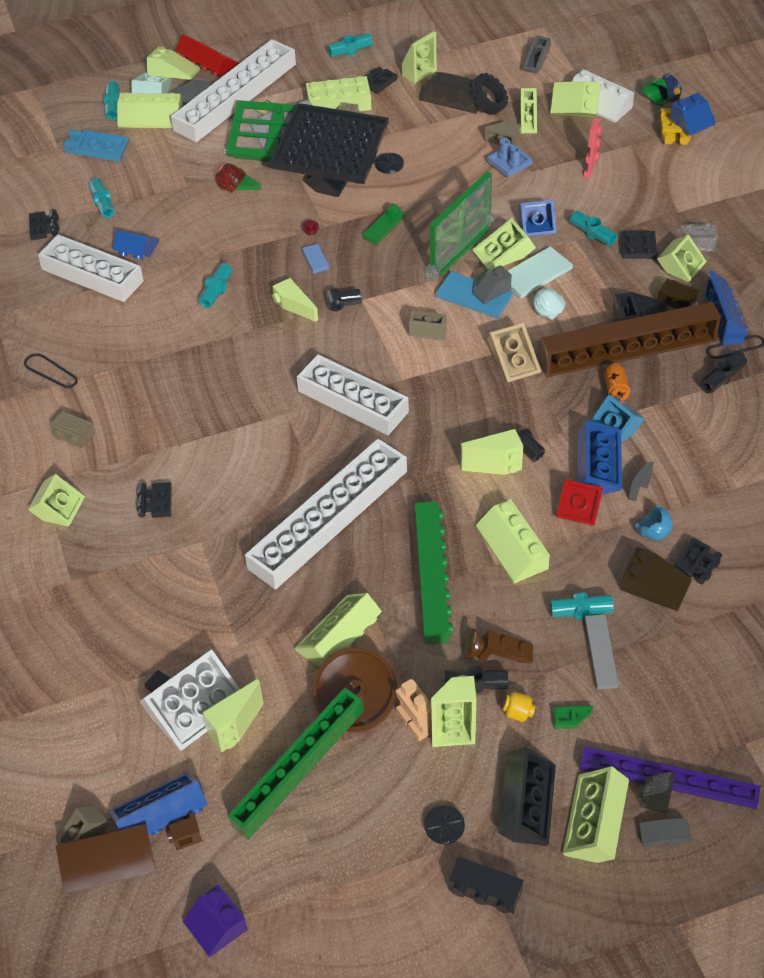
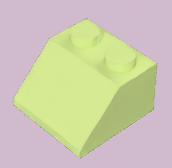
M689 234L674 239L657 258L666 273L686 282H689L707 262Z
M55 474L44 480L28 510L43 521L68 527L85 496Z

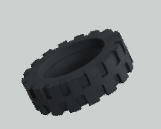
M481 73L470 83L469 91L471 92V98L474 99V103L479 106L480 110H484L486 114L496 115L508 105L507 91L504 89V85L499 82L500 80L494 78V75ZM482 85L493 93L496 103L485 95Z

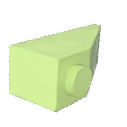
M521 88V134H537V88Z
M291 278L272 286V298L275 303H278L285 310L312 321H318L317 307Z

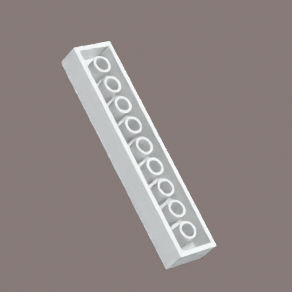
M271 39L171 115L173 131L194 142H198L235 113L238 100L250 101L295 66V49Z
M377 439L245 554L247 569L276 590L407 472V457L380 439Z

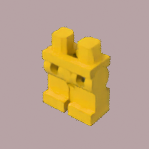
M661 108V141H664L665 144H672L673 141H677L681 145H687L690 142L691 136L670 119L672 109Z

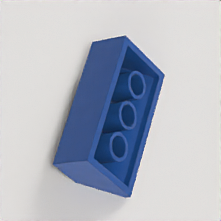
M713 270L709 271L705 299L707 303H714L721 316L718 328L721 343L723 345L744 343V338L748 332L747 326L743 324L742 313H739L737 300L733 298V289L729 287L725 279Z
M590 420L584 422L577 433V482L603 487L602 495L622 489L621 429Z
M188 772L110 810L109 814L117 830L146 824L148 834L154 835L163 830L162 827L170 823L173 824L192 812L194 814L201 812L203 807L208 804L198 781Z

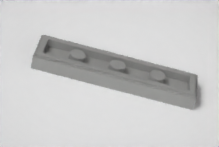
M606 615L585 616L597 690L618 688L619 683Z

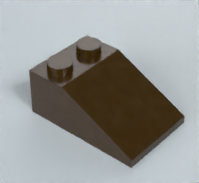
M637 547L623 574L621 591L678 611L692 579L658 554Z

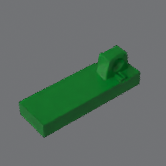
M392 203L388 210L363 234V239L378 245L405 217V212L399 210L397 204Z

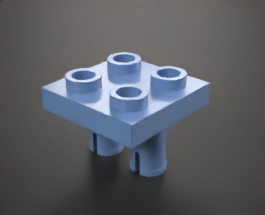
M508 138L500 140L499 151L487 156V162L507 178L532 165L533 160L522 152L521 148L510 144Z

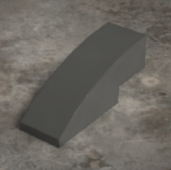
M536 35L523 66L524 71L539 72L549 53L551 38Z

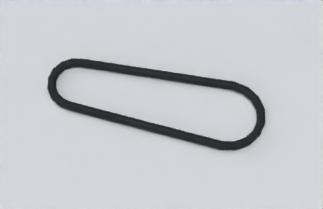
M31 354L24 361V366L28 370L64 388H72L78 382L75 375L42 354ZM34 356L44 358L75 379L74 384L66 386L28 367V359Z

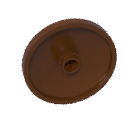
M352 647L333 653L320 665L313 681V700L320 714L344 688L361 699L364 712L346 732H363L378 726L389 716L397 699L395 691L398 689L397 681L391 666L381 655L366 648Z

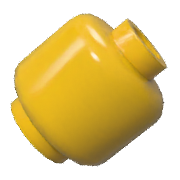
M514 691L510 695H506L502 711H505L507 718L525 722L528 717L532 718L535 705L532 704V698L529 695Z

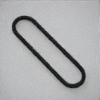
M759 335L745 337L744 340L759 338L763 343L760 346L740 350V352L743 353L763 347L764 338ZM723 343L710 346L707 349V355L713 359L724 358L735 353L732 352L721 356H713L709 353L712 348L724 346Z

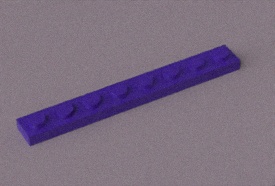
M584 747L580 770L592 772L612 766L627 777L629 781L757 810L761 788L759 785Z

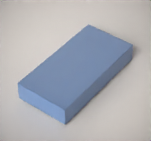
M318 244L302 248V252L313 274L329 270V265Z

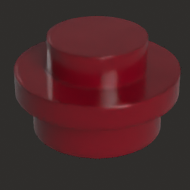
M308 220L303 223L302 228L305 234L315 235L319 229V224L316 221Z

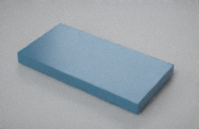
M452 271L436 292L437 298L497 319L513 297V292L508 291L483 304L473 295L475 279Z

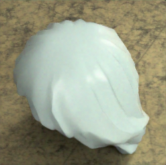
M544 288L538 291L533 299L535 311L540 316L548 317L550 320H553L565 308L566 302L563 297L551 288Z

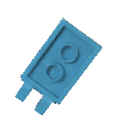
M70 130L68 133L70 139L65 140L63 143L66 146L64 149L66 153L121 162L129 144V137L83 130V132Z

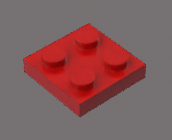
M565 479L556 517L595 526L604 488Z

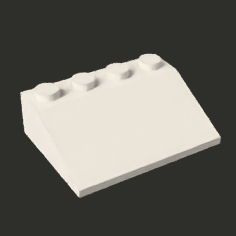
M211 649L139 702L172 743L182 751L207 732L203 712L237 692L240 688Z

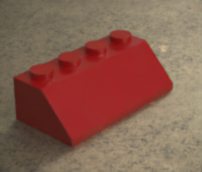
M182 34L175 49L180 53V56L187 60L190 58V62L196 65L201 64L200 67L207 71L209 69L212 70L211 73L218 77L219 75L224 76L240 64Z

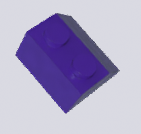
M219 884L199 897L183 920L184 925L209 958L248 930L244 916Z

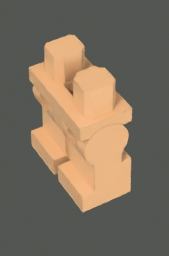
M410 679L403 683L402 687L395 690L400 701V705L396 707V713L408 725L409 730L416 739L421 741L432 734L431 702L415 681Z

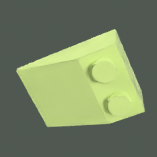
M435 31L413 43L402 62V76L414 84L437 71Z
M157 47L147 57L148 75L191 80L200 71V67L165 47Z
M588 81L554 82L550 114L597 118L601 83Z
M511 218L472 250L486 268L489 269L523 259L536 247L513 218Z
M515 429L461 443L462 471L505 475L522 470L523 444Z
M258 679L203 712L207 733L221 752L233 748L241 740L263 706L261 686Z

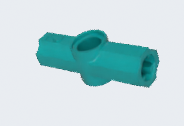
M370 33L356 37L347 35L343 38V41L329 44L327 50L331 58L343 54L352 56L357 53V50L372 46L373 40Z
M109 81L106 84V94H104L105 115L110 120H116L117 103L120 95L119 83L115 81Z
M93 178L89 183L94 204L98 207L102 217L106 219L112 218L115 210L110 193L105 188L102 180Z
M576 210L570 218V223L585 231L586 237L589 239H598L611 247L618 238V234L603 226L601 219L598 217H588Z
M226 263L218 266L213 276L207 278L205 289L198 299L199 304L207 309L214 305L218 296L225 293L227 282L233 273V268Z
M577 593L572 598L550 600L551 617L574 616L576 619L585 620V616L613 613V597L611 595L589 596L587 593Z

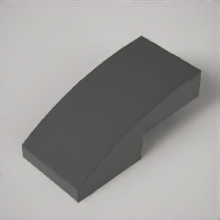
M648 462L635 476L630 488L629 500L637 501L640 487L648 489L654 462Z
M662 819L639 823L642 843L645 848L663 843L673 846L691 842L687 819Z

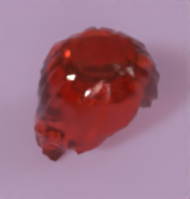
M231 163L223 164L215 174V179L220 189L233 193L246 177V173L241 167L238 168Z

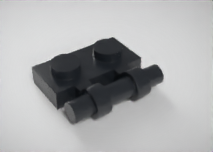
M381 67L374 68L370 71V74L364 75L367 76L369 89L377 94L398 79L396 73L388 69L383 70Z
M52 209L48 216H46L45 212L29 214V234L31 240L45 239L49 233L53 236L58 235L59 224L57 222L59 221V215L55 209Z
M171 482L152 483V489L150 490L147 489L145 483L139 484V489L137 490L139 502L136 505L138 516L143 518L146 516V512H151L152 518L171 517ZM146 499H152V503H147Z
M692 538L675 562L674 567L690 578L694 573L698 574L697 582L703 585L712 576L713 569L717 568L721 563L722 554L720 552H715L714 555L710 554L711 546ZM702 561L707 562L706 567L700 565Z

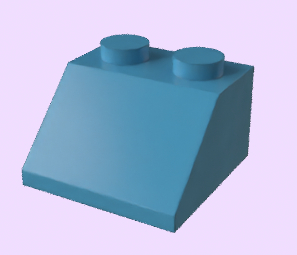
M608 395L591 421L621 429L622 443L635 434L645 418L620 398Z

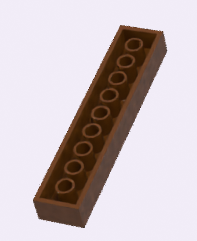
M708 302L542 337L540 364L546 378L716 342L721 316L714 303Z

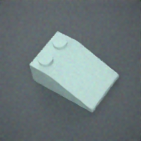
M142 73L132 80V93L167 94L173 78Z

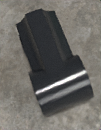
M330 289L326 293L328 307L333 312L340 311L344 306L362 304L360 289L342 292L339 289Z
M522 428L516 430L519 438L521 437L523 452L533 462H537L545 454V448L532 437L529 429Z

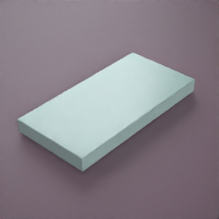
M550 246L508 270L512 274L511 291L521 299L573 269V264Z

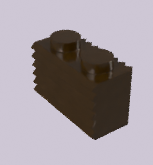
M667 278L658 292V299L664 301L665 305L676 309L694 306L698 300L699 289Z

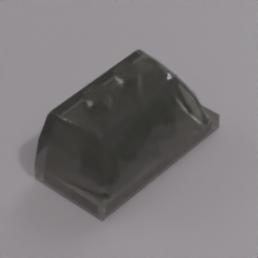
M435 72L421 87L420 101L477 114L479 106L474 103V99L471 98V92L469 91L472 79L444 72Z

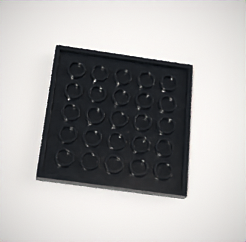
M297 103L270 161V168L365 184L388 127L389 118Z

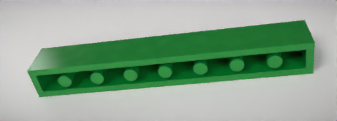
M438 502L415 503L424 644L449 643V635H453V624L448 622V618L452 617L451 605L447 606V601H450V590L445 588V584H449L448 572H444V568H447V556H443L442 553L446 552L445 540H441V536H444V525H440V521H443V509H439Z
M346 688L337 695L227 816L235 830L248 840L364 712L362 701L358 696Z

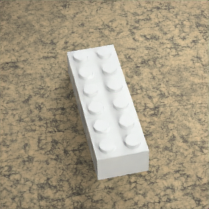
M57 235L38 254L42 270L122 302H125L144 281L141 266L61 235Z
M317 355L297 376L298 392L386 435H389L409 413L408 397L320 355Z

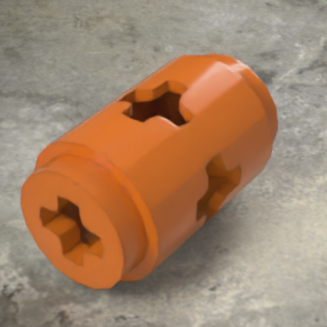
M619 364L607 366L604 372V379L608 395L618 397L622 401L626 400L630 393V387L625 369Z

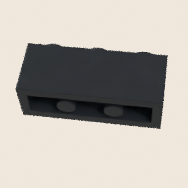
M458 856L449 878V891L458 897L466 896L480 905L487 904L493 906L502 913L509 912L514 914L523 891L524 880Z

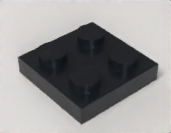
M621 231L623 259H657L655 231Z

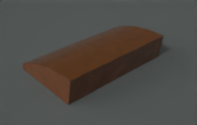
M146 824L56 845L64 894L152 873L156 870Z

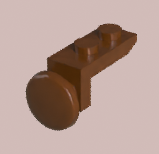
M472 629L464 643V656L468 659L476 656L477 659L485 661L491 654L520 663H532L533 644L488 630L480 638V630Z

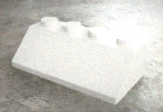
M584 69L574 76L572 82L588 81L601 83L597 115L616 123L633 108L634 92L627 88L621 87Z

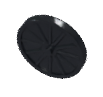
M384 153L376 158L375 166L382 173L392 174L403 168L404 160L399 154Z
M446 805L438 806L427 814L424 822L425 832L436 843L451 844L462 836L465 829V821L462 814L456 808Z

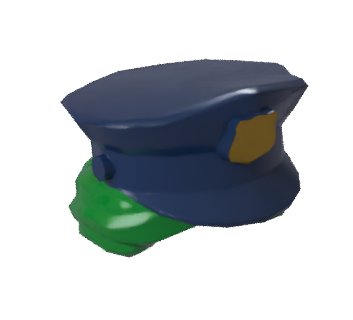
M670 73L663 75L661 79L653 78L642 88L644 96L650 98L653 103L658 105L679 100L682 92L678 79Z

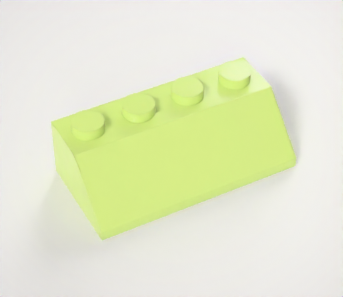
M120 93L117 103L118 127L173 128L171 115L183 107L181 94Z
M511 499L493 506L476 524L477 530L513 584L549 569V553Z
M368 593L346 595L298 644L295 650L320 667L333 653L351 648V643L364 634L367 626L376 622L377 616L382 611Z
M461 675L451 678L431 698L432 747L475 744L476 691L474 676Z
M611 766L578 775L563 855L595 863L615 859L629 779Z

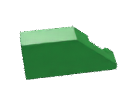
M232 175L231 190H261L260 183L248 175Z
M593 705L553 707L555 729L577 728L593 712Z

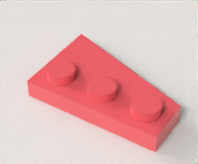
M594 118L590 129L589 150L586 157V163L588 164L584 171V177L590 178L595 162H598L600 158L598 149L601 146V139H599V136H601L603 126H600L601 119Z

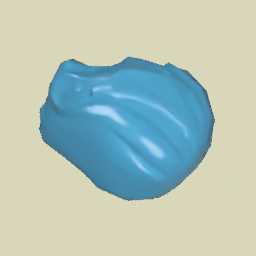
M657 505L648 516H645V519L637 522L635 527L640 536H645L654 541H661L673 530V522L669 511L664 509L663 506Z

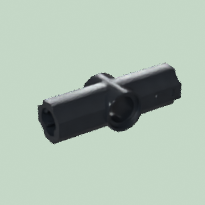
M740 351L738 353L735 352L727 360L718 362L717 368L701 381L700 386L703 388V391L708 394L713 393L722 385L730 383L731 377L747 364L748 360L745 354Z
M472 666L469 670H445V684L453 677L465 675L474 676V679H479L474 680L476 693H480L484 689H508V670H484L480 666Z

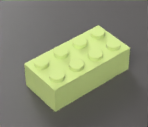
M367 76L306 83L307 99L314 106L338 109L340 103L343 102L346 104H358L360 111L372 110Z

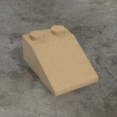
M524 323L489 334L487 340L492 354L507 383L541 373Z

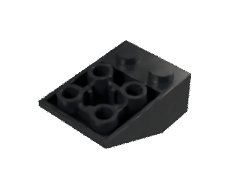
M633 292L614 295L613 312L617 321L668 311L665 302L659 299Z

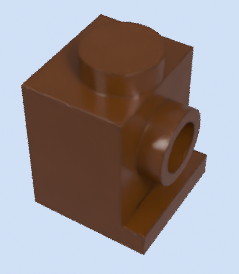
M193 812L189 814L190 818L179 819L170 824V830L166 831L169 844L174 843L176 851L202 842Z

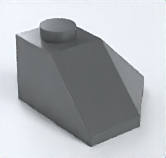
M193 79L172 91V93L181 94V99L188 103L211 86L213 82Z
M501 265L487 269L476 275L473 295L483 304L488 303L511 290L512 274Z

